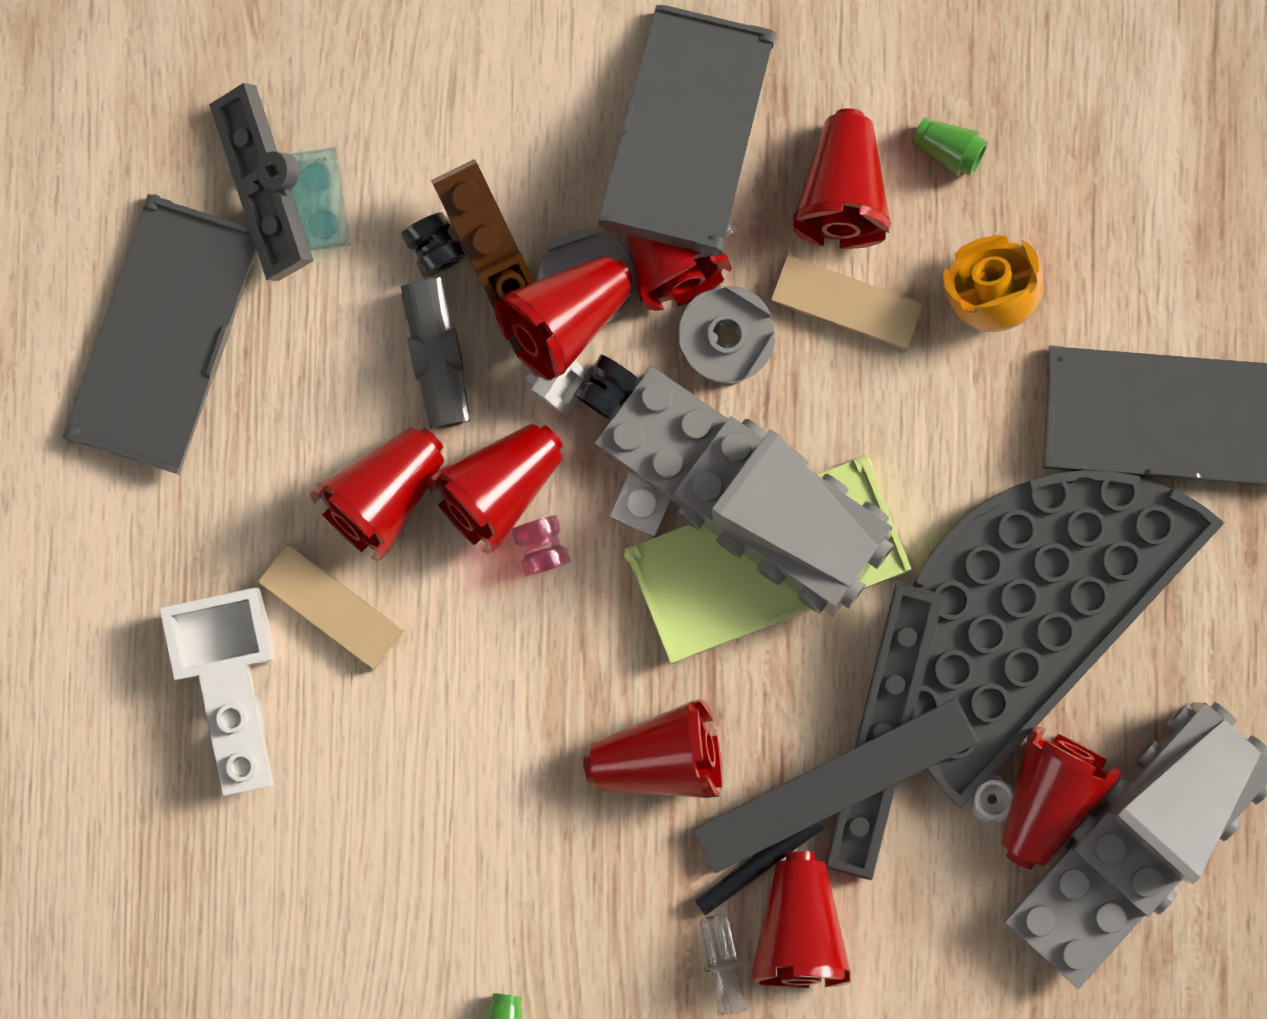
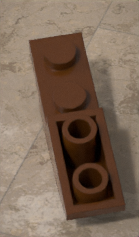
M473 159L432 179L431 182L495 312L494 305L504 294L535 281L512 237L478 163ZM515 336L508 339L515 354L523 349Z

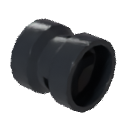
M443 212L429 215L410 225L401 233L407 247L415 250L418 256L417 266L424 278L434 276L451 268L466 256L459 242L451 239L448 233L450 225Z
M600 354L593 364V375L588 381L581 382L574 392V396L600 415L613 420L621 409L620 402L625 395L631 394L640 383V379L616 361Z

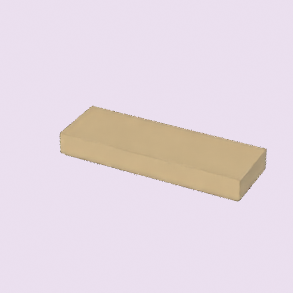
M790 255L786 257L771 299V303L905 351L909 347L924 303Z
M288 543L258 581V583L373 670L377 669L405 632Z

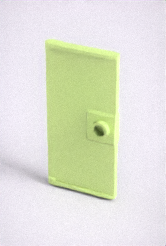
M866 455L817 474L821 478L824 474L833 476L847 487L849 491L846 495L861 506L865 501L870 502L889 517L886 522L892 526L889 542L894 547L878 569L870 566L860 580L865 584L864 589L911 571L909 561L877 486L876 478L871 468L872 463ZM686 525L640 544L624 548V558L630 563L632 571L637 577L671 665L811 611V609L797 598L799 593L786 583L782 582L780 586L776 585L759 573L756 569L758 564L744 554L739 558L725 550L717 543L716 539L718 536L704 526L698 530L691 525Z

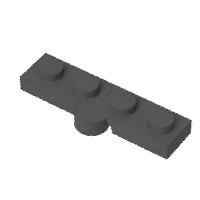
M242 83L209 105L266 280L280 281L314 261L291 193V189L299 179V164L291 154L277 151L256 85Z

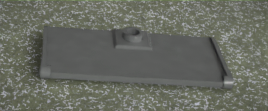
M656 5L598 219L599 227L676 247L692 249L713 257L722 256L725 246L724 238L770 52L774 47L776 33L773 30L667 5Z
M147 194L140 219L69 421L62 436L67 442H77L89 447L93 446L180 475L257 253L249 227L175 204L170 200L161 198L157 194Z
M1049 345L1046 351L1047 393L1043 469L1113 471L1150 478L1267 486V363Z

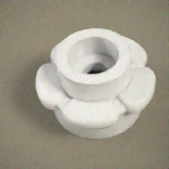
M991 775L968 800L973 806V815L983 822H989L990 820L1002 822L1006 820L1014 788L1010 783L1003 782L1002 777ZM991 794L996 796V802L990 804L987 800Z

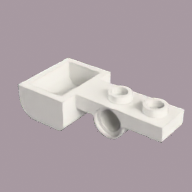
M251 588L160 608L174 680L180 681L199 677L223 796L274 785L264 739L263 713L258 695L254 690L250 665L276 659L267 612L260 589Z

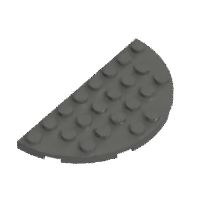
M1082 470L1034 478L1011 487L983 502L965 515L946 533L930 553L913 584V587L944 594L914 718L957 697L979 740L977 744L926 769L939 788L958 808L961 809L977 789L987 781L1024 741L1032 728L1036 727L1225 522L1202 504L1175 489L1171 490L1136 475L1113 471Z

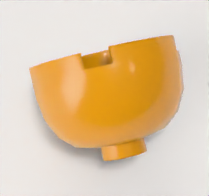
M993 235L978 238L962 246L954 254L956 261L951 265L949 271L946 266L943 272L944 288L949 303L963 322L980 331L1000 332L1010 330L1024 323L1035 312L1043 294V279L1038 254L1029 243L1021 240V246L1017 243L1008 242L1007 236Z

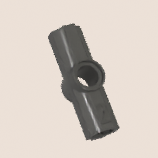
M428 278L402 285L401 296L411 337L407 338L415 378L416 380L420 379L430 430L471 422L467 394L461 375L464 366L456 329L451 326L442 279Z

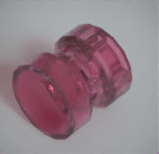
M557 515L541 518L512 528L511 532L514 542L522 548L524 554L521 564L525 576L548 571L571 562L567 548L560 544L558 538L561 528ZM549 544H550V546H551V547H548V548L541 549V550H538V551L533 552V549H536V548H539V547H542V546H546V545H549Z

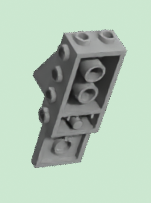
M652 366L595 442V447L672 500L675 503V507L678 508L677 515L686 523L698 530L702 526L718 536L716 541L725 550L739 558L742 554L758 564L756 569L765 578L779 586L782 582L786 583L799 593L797 598L804 605L819 614L824 610L834 617L842 605L850 609L865 587V584L860 581L870 566L878 569L894 547L889 542L892 532V526L886 523L889 517L880 508L867 501L861 506L846 495L849 490L839 480L829 474H824L821 478L807 467L808 461L801 454L790 448L782 437L772 429L766 433L760 426L749 419H744L741 423L732 416L729 418L725 417Z
M1194 702L1191 706L1186 703L1175 712L1167 723L1170 727L1168 732L1159 742L1152 740L1141 750L1134 760L1138 764L1126 779L1122 776L1119 777L1117 783L1103 798L1105 802L1093 815L1089 814L1071 835L1073 838L1065 846L1067 849L1003 919V922L1078 989L1082 987L1144 916L1149 917L1153 912L1159 915L1171 905L1178 894L1174 888L1181 880L1194 884L1201 877L1219 838L1225 841L1231 837L1243 822L1239 815L1251 802L1257 805L1267 797V746L1253 735L1248 739L1243 737L1233 727L1237 722L1234 716L1216 702L1211 706L1201 702Z

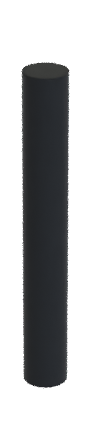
M818 822L760 851L694 901L704 915H708L773 867L777 862L784 859L786 853L793 852L824 828Z

